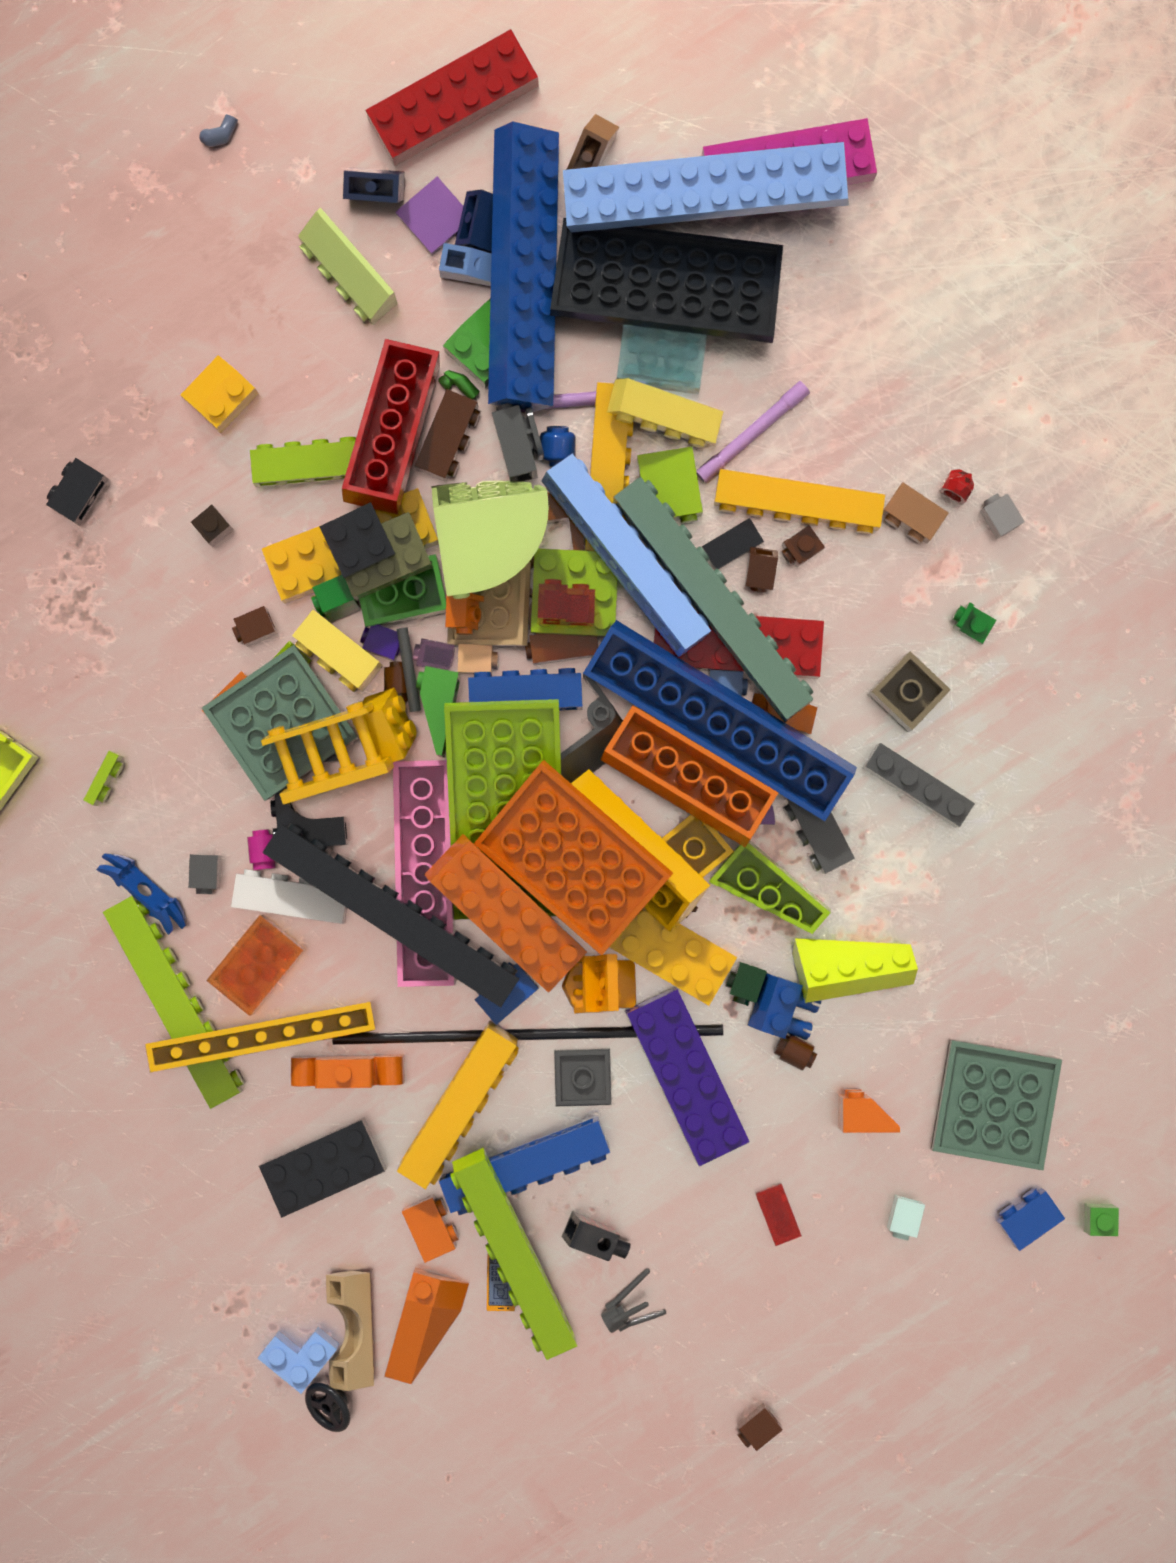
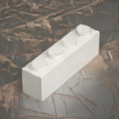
M244 869V874H236L231 907L339 924L345 923L347 908L300 877L299 883L288 881V876L272 873L271 878L260 877L261 872Z

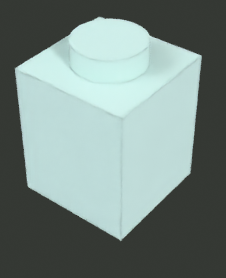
M895 1195L887 1224L889 1231L893 1232V1237L903 1240H909L910 1236L917 1238L925 1209L923 1202Z

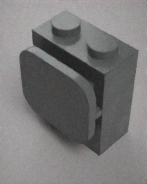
M507 403L496 407L497 411L492 412V417L510 481L525 482L538 478L533 455L534 452L537 453L540 461L544 458V452L531 407L526 408V419L521 415L519 405L513 406Z

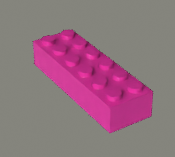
M868 118L704 146L702 150V156L844 142L847 185L874 181L877 175Z

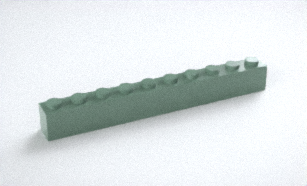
M640 476L613 497L614 504L620 508L624 517L637 530L645 544L655 553L662 566L670 572L680 589L688 595L697 611L706 618L711 629L784 723L813 701L811 696L814 693L804 679L801 682L794 674L796 668L787 657L782 659L776 651L779 647L770 635L764 636L759 629L762 625L753 613L749 615L742 607L744 605L742 598L736 591H729L725 586L727 580L721 571L711 568L707 562L710 560L707 553L702 547L696 548L690 541L693 537L685 525L679 526L673 519L675 513L666 502L662 504L656 497L658 491L649 480L645 482Z

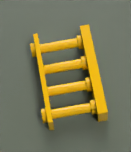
M360 701L346 706L347 711L287 730L284 729V726H279L267 731L268 736L261 740L262 746L275 743L288 780L287 788L280 793L283 805L388 773L394 768L391 756L382 759L381 755H377L364 714L374 709L372 703L363 705V702ZM351 718L354 720L367 758L364 760V765L357 767L350 761L338 726V722ZM327 726L340 764L339 772L331 775L324 769L311 732ZM296 735H301L314 772L313 780L305 783L297 775L285 740Z

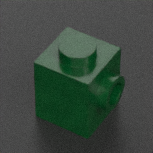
M739 961L736 971H730L725 985L730 988L728 993L734 995L732 1001L746 1006L749 1005L750 1001L756 1003L767 971Z

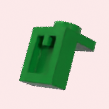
M971 602L966 604L965 607L960 605L952 619L956 621L953 629L981 645L997 621L975 608Z

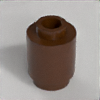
M402 661L390 662V667H384V691L395 688L398 696H401L404 701H408Z
M792 1034L790 1036L786 1035L785 1039L780 1038L774 1054L779 1056V1060L801 1071L805 1067L811 1068L817 1056V1053L813 1052L814 1045Z

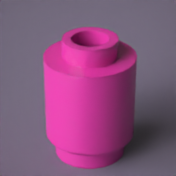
M269 829L252 831L253 836L247 837L249 862L253 864V870L275 868V861L262 853L273 837V834L269 835Z

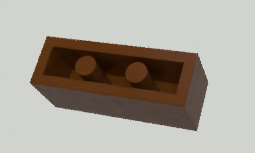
M446 389L414 465L416 470L444 482H447L449 476H455L460 463L456 461L460 451L465 452L470 440V436L467 435L471 425L476 426L481 411L477 410L479 407L477 401Z

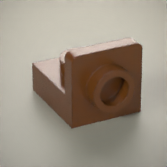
M808 525L782 543L781 546L784 549L781 553L790 565L794 563L798 568L822 551L825 546L810 525Z

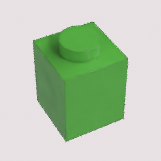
M1085 1204V1233L1090 1236H1118V1207L1113 1204Z

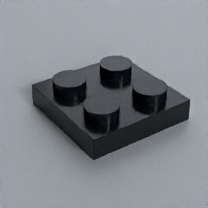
M371 502L319 526L344 579L396 555Z

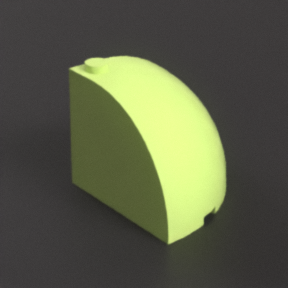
M501 480L482 481L477 483L476 487L467 485V482L431 486L447 596H453L454 599L469 597L470 593L487 590L506 582L520 572L538 550L548 521L549 505L545 487L535 485L533 489L530 482Z

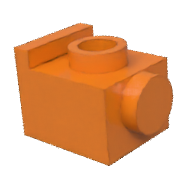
M470 593L469 597L454 599L453 596H447L446 594L445 627L455 629L458 635H472L473 630H478V622L481 619L479 602H484V596Z

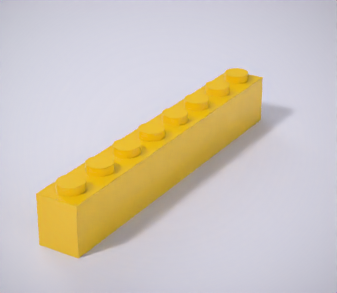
M367 1002L145 1044L149 1073L370 1032L375 1030L371 1003Z

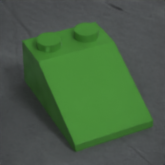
M490 299L471 315L443 345L444 352L484 388L489 384Z
M436 554L428 556L433 568L359 599L365 627L446 613V594Z
M425 666L424 672L419 671L416 688L420 690L436 755L445 758L444 703H456L461 676L459 672Z

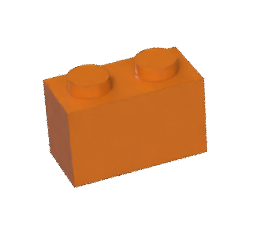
M431 1195L403 1208L402 1214L424 1263L456 1249L455 1241H458L459 1237L454 1226L447 1225L444 1218L447 1215V1210L441 1199L436 1200L435 1196Z

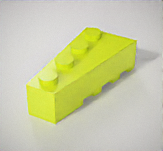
M795 938L792 956L800 985H803L802 993L805 1003L912 985L918 971L911 944Z

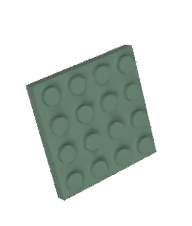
M295 644L202 707V710L264 801L287 787L286 784L288 783L275 743L262 746L261 740L268 736L267 731L279 726H284V729L287 730L341 713ZM347 720L338 722L345 746L358 739V736ZM327 726L311 731L323 763L336 754ZM296 735L285 740L297 775L301 778L311 771L312 767L301 735Z
M950 1040L932 1151L1043 1171L1062 1060Z

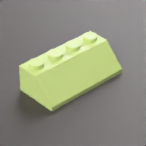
M319 208L298 235L302 243L299 248L309 260L312 257L320 264L317 269L327 280L332 278L338 286L335 289L345 301L349 298L356 305L353 310L363 322L368 319L373 325L398 304L395 293L327 214Z

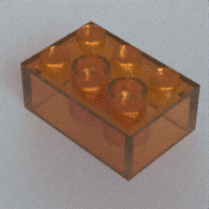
M262 914L258 916L206 981L251 1016L255 1014L307 949Z

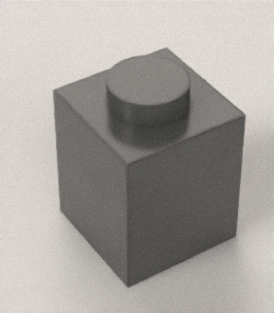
M190 854L188 888H196V894H213V889H220L221 856Z

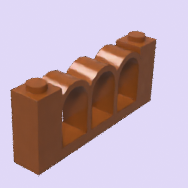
M547 492L549 505L547 524L569 521L573 550L585 551L583 534L552 494ZM534 556L529 561L531 562V570L534 568ZM530 587V593H529V597H530V598H532V592H533V590H532L531 587ZM531 602V604H530V606H529V617H528V625H529L530 630H531L532 602ZM534 633V635H529L530 642L525 646L527 660L532 659L533 665L593 657L598 649L597 636Z

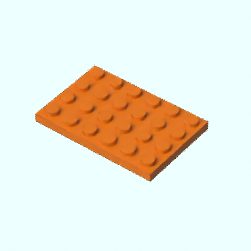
M545 760L538 765L474 843L601 956L673 875L669 868Z

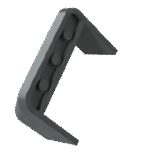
M583 674L584 680L598 697L587 709L588 720L594 729L561 753V775L570 783L588 769L594 773L606 764L601 761V757L623 721L597 683L585 674Z

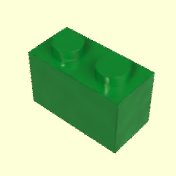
M342 575L312 587L315 596L311 597L317 613L319 612L322 617H326L330 623L361 611L357 600L353 598Z

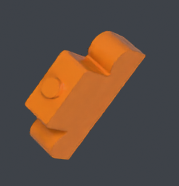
M405 1055L291 1057V1086L372 1088L374 1085H402L405 1083Z

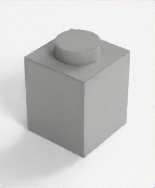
M997 493L984 501L986 506L980 511L996 539H999L1025 522L1008 493L1002 497Z

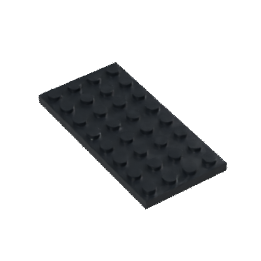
M563 218L550 316L773 343L783 245L634 226L570 232L567 227L566 218Z

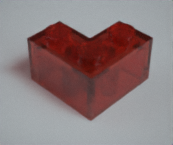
M545 579L544 584H539L537 624L594 625L595 589H589L588 584H572V588H568V585H562V580Z

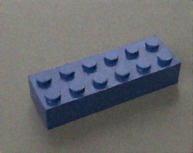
M597 1116L491 1156L489 1160L505 1193L510 1191L511 1195H515L527 1190L528 1184L537 1181L538 1185L552 1181L554 1174L561 1171L564 1172V1175L580 1170V1164L590 1161L591 1165L606 1160V1154L610 1153V1146ZM452 1171L442 1175L439 1184L450 1213L457 1211L458 1215L468 1213L462 1200L465 1194L462 1188L458 1190L455 1188L450 1176L454 1172Z

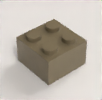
M909 651L868 694L910 732L951 689Z

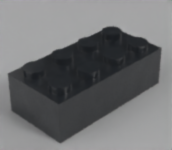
M365 1117L259 1165L281 1218L381 1174L387 1169Z

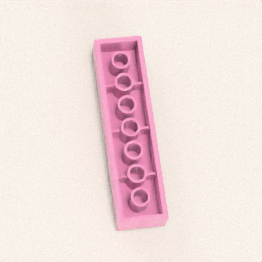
M447 760L393 762L395 889L399 893L397 898L404 903H407L408 900L416 903L423 908L421 914L429 919L432 915L436 916L447 924L444 929L454 934L453 903L424 875L451 847ZM397 941L398 987L454 986L456 984V978Z

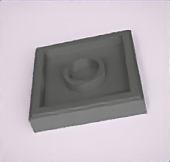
M610 1048L554 1050L556 1107L612 1105Z

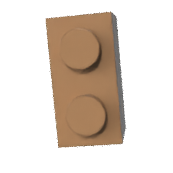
M904 482L900 484L883 509V515L886 516L884 520L895 528L903 527L909 531L908 537L919 544L922 542L927 544L949 514V512Z

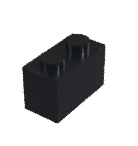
M75 458L73 462L69 461L61 473L63 478L59 485H54L50 489L46 505L75 524L80 525L107 483L108 478Z

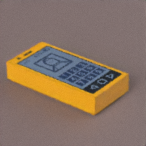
M487 1254V1311H515V1306L508 1293L512 1289L508 1282L503 1284L497 1268L500 1267L497 1259L491 1260L489 1254Z

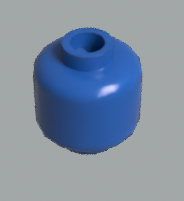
M547 426V431L540 434V441L544 452L543 460L549 461V466L554 467L572 453L575 456L576 436L573 432L569 431V427Z

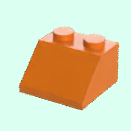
M845 1089V1094H838V1128L843 1133H900V1126L872 1098L864 1094L862 1089Z

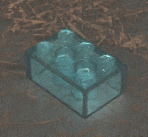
M623 325L617 379L629 378L661 390L699 394L707 335Z

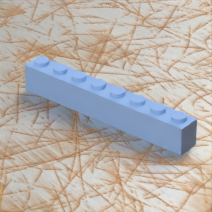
M572 453L546 471L541 482L678 657L682 656L705 639L711 632L706 618L695 611L688 595L677 588L670 572L666 569L663 570L657 562L655 553L641 542L637 530L632 525L627 524L622 517L620 508L609 501L602 485L591 478L584 462L577 459Z

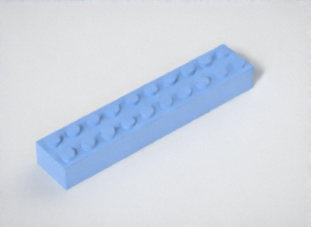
M844 142L563 170L566 222L570 232L849 205Z

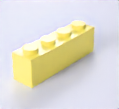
M629 378L615 380L607 410L608 413L617 415L616 420L632 424L634 421L641 424V429L656 432L658 429L665 432V437L680 440L682 437L688 440L689 445L704 448L705 444H716L724 412Z

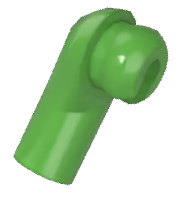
M447 370L438 379L439 384L444 389H450L452 385H455L470 399L476 397L480 392L461 373Z

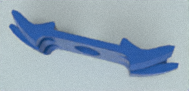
M105 853L102 855L103 859L114 866L100 865L96 870L109 875L118 887L122 885L150 911L149 915L162 923L168 935L173 931L170 917L181 929L186 926L184 922L186 916L177 898H171L146 877L135 866V860L118 854ZM137 886H147L151 891V895H142L138 891Z

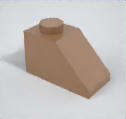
M595 114L584 127L566 170L601 166L612 146L619 126Z

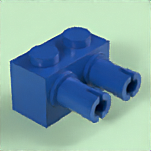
M766 973L748 1026L784 1039L788 1033L807 1040L811 1034L803 1031V1029L812 1031V1023L793 1018L795 1008L799 1007L816 1013L820 1007L813 1005L812 1002L805 1003L801 991L803 985ZM821 1000L814 1001V1003L821 1004Z

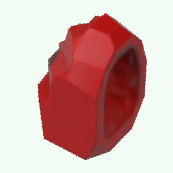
M960 469L951 470L939 491L951 500L964 504L974 489L972 474Z

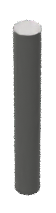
M408 627L397 629L409 710L410 712L420 711Z

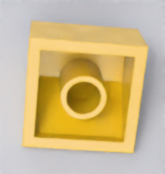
M218 355L180 396L215 429L222 433L259 393L236 369Z

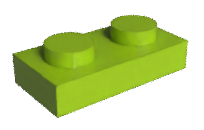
M108 751L83 799L85 802L98 806L100 802L104 803L111 791V788L108 786L112 778H117L124 764L121 763L123 756L113 751Z

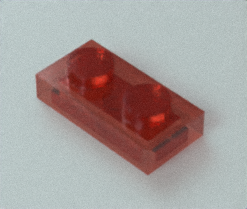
M781 1183L755 1192L775 1246L802 1236Z

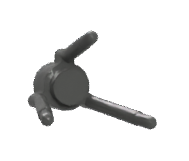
M645 1269L613 1301L605 1305L607 1310L601 1313V1317L611 1333L617 1330L621 1332L628 1327L666 1314V1310H660L630 1320V1316L648 1307L649 1303L644 1302L628 1311L625 1310L623 1305L617 1307L650 1273V1269Z

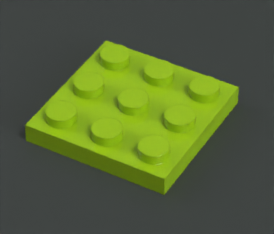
M538 548L534 554L531 633L605 637L612 624L616 621L618 579L596 551Z

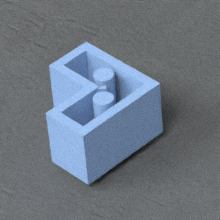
M317 1327L301 1348L278 1331L257 1359L302 1394L340 1344L319 1327Z

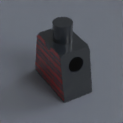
M574 1211L571 1212L561 1236L569 1247L606 1261H610L612 1255L625 1259L631 1243L619 1239L620 1234L614 1228Z

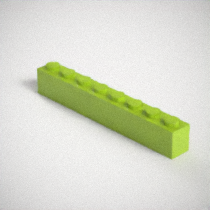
M134 896L103 911L106 920L171 1039L216 1031L210 1021L205 1022L200 1013L204 1011L202 1004L196 996L192 997L187 987L190 986V983L183 971L179 973L174 965L177 962L176 957L170 947L165 949L161 941L163 937L161 929L156 922L152 924L147 916L150 911ZM230 1058L187 1066L210 1109L243 1091L241 1085L244 1082L237 1070L232 1071L227 1062Z
M484 1148L453 1161L454 1172L450 1174L453 1184L457 1190L462 1188L465 1194L462 1197L464 1206L468 1213H474L477 1219L474 1221L475 1228L480 1237L485 1235L488 1244H485L491 1260L497 1259L500 1265L497 1271L503 1284L508 1282L512 1289L508 1291L513 1305L515 1307L519 1305L523 1312L520 1314V1318L525 1329L531 1328L534 1334L531 1339L536 1351H542L546 1360H549L577 1347L575 1334Z

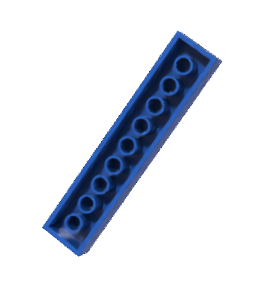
M514 121L494 130L488 404L500 406L508 403L513 406L519 405L521 410L531 407L532 411L536 412L552 407L554 403L555 316H550L557 259L559 132Z
M617 620L608 630L583 672L589 678L777 791L823 821H826L855 775L857 767Z

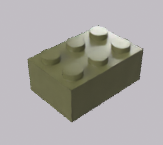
M409 512L381 523L396 555L345 579L355 600L433 568Z

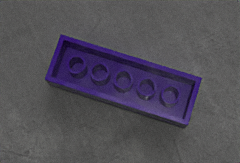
M675 987L626 1010L627 1018L698 1166L700 1167L749 1143L750 1141L678 989Z

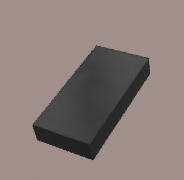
M749 518L703 545L702 548L709 556L713 567L720 569L749 552L750 547H757L764 543V540Z

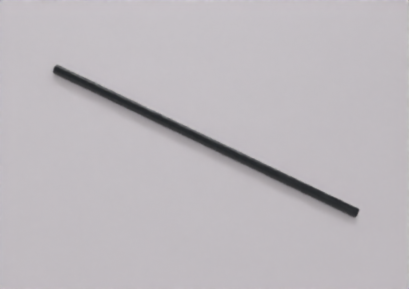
M723 1024L695 1025L700 1036H723ZM632 1027L505 1030L518 1038V1040L637 1038ZM483 1030L359 1033L333 1038L332 1043L333 1045L472 1042L478 1040Z

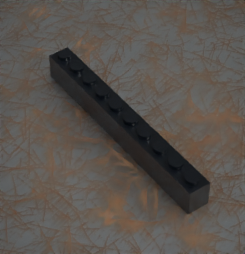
M292 823L288 827L280 824L262 852L263 854L500 1008L502 1007L520 979L516 975L518 972L516 968L505 961L502 965L492 960L494 954L482 946L478 950L470 946L468 943L471 939L457 930L454 934L444 929L447 925L445 922L434 915L430 919L421 914L422 907L411 900L404 903L397 898L399 893L385 884L381 888L373 883L375 877L365 870L361 869L359 873L349 867L352 863L340 854L333 857L326 852L328 847L315 838L310 842L302 836L304 831Z

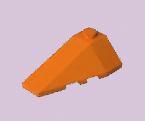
M415 1267L384 1377L412 1384L461 1312L469 1285L468 1282Z

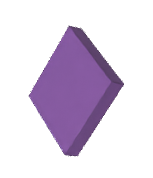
M436 176L395 213L428 252L433 255L443 247L444 243L450 241L457 234L463 205Z

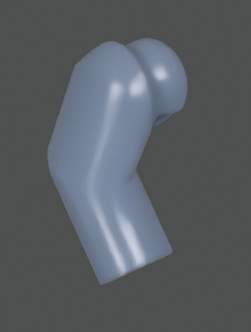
M226 114L220 127L203 129L200 132V141L208 147L226 144L230 140L238 120Z

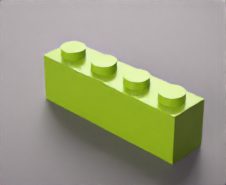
M342 437L340 442L329 443L328 439L312 440L311 445H301V442L293 441L286 442L284 447L273 448V444L257 445V449L250 450L252 483L255 487L342 480L346 475L356 437Z

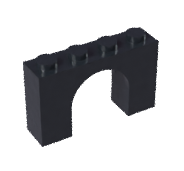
M334 754L333 756L325 760L323 763H335L339 761L337 755ZM282 791L275 795V800L270 801L271 816L276 817L277 828H273L272 831L273 835L280 824L288 827L292 823L304 831L302 836L310 842L315 838L327 847L348 845L346 817L306 818L293 808L291 802L283 805L280 797Z

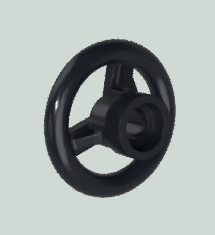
M313 1383L307 1388L305 1403L314 1420L323 1428L332 1432H342L347 1429L350 1424V1411L347 1406L348 1399L345 1393L324 1383ZM316 1391L326 1394L320 1399L313 1398ZM318 1409L322 1410L324 1414L328 1415L331 1422L324 1418L318 1411Z

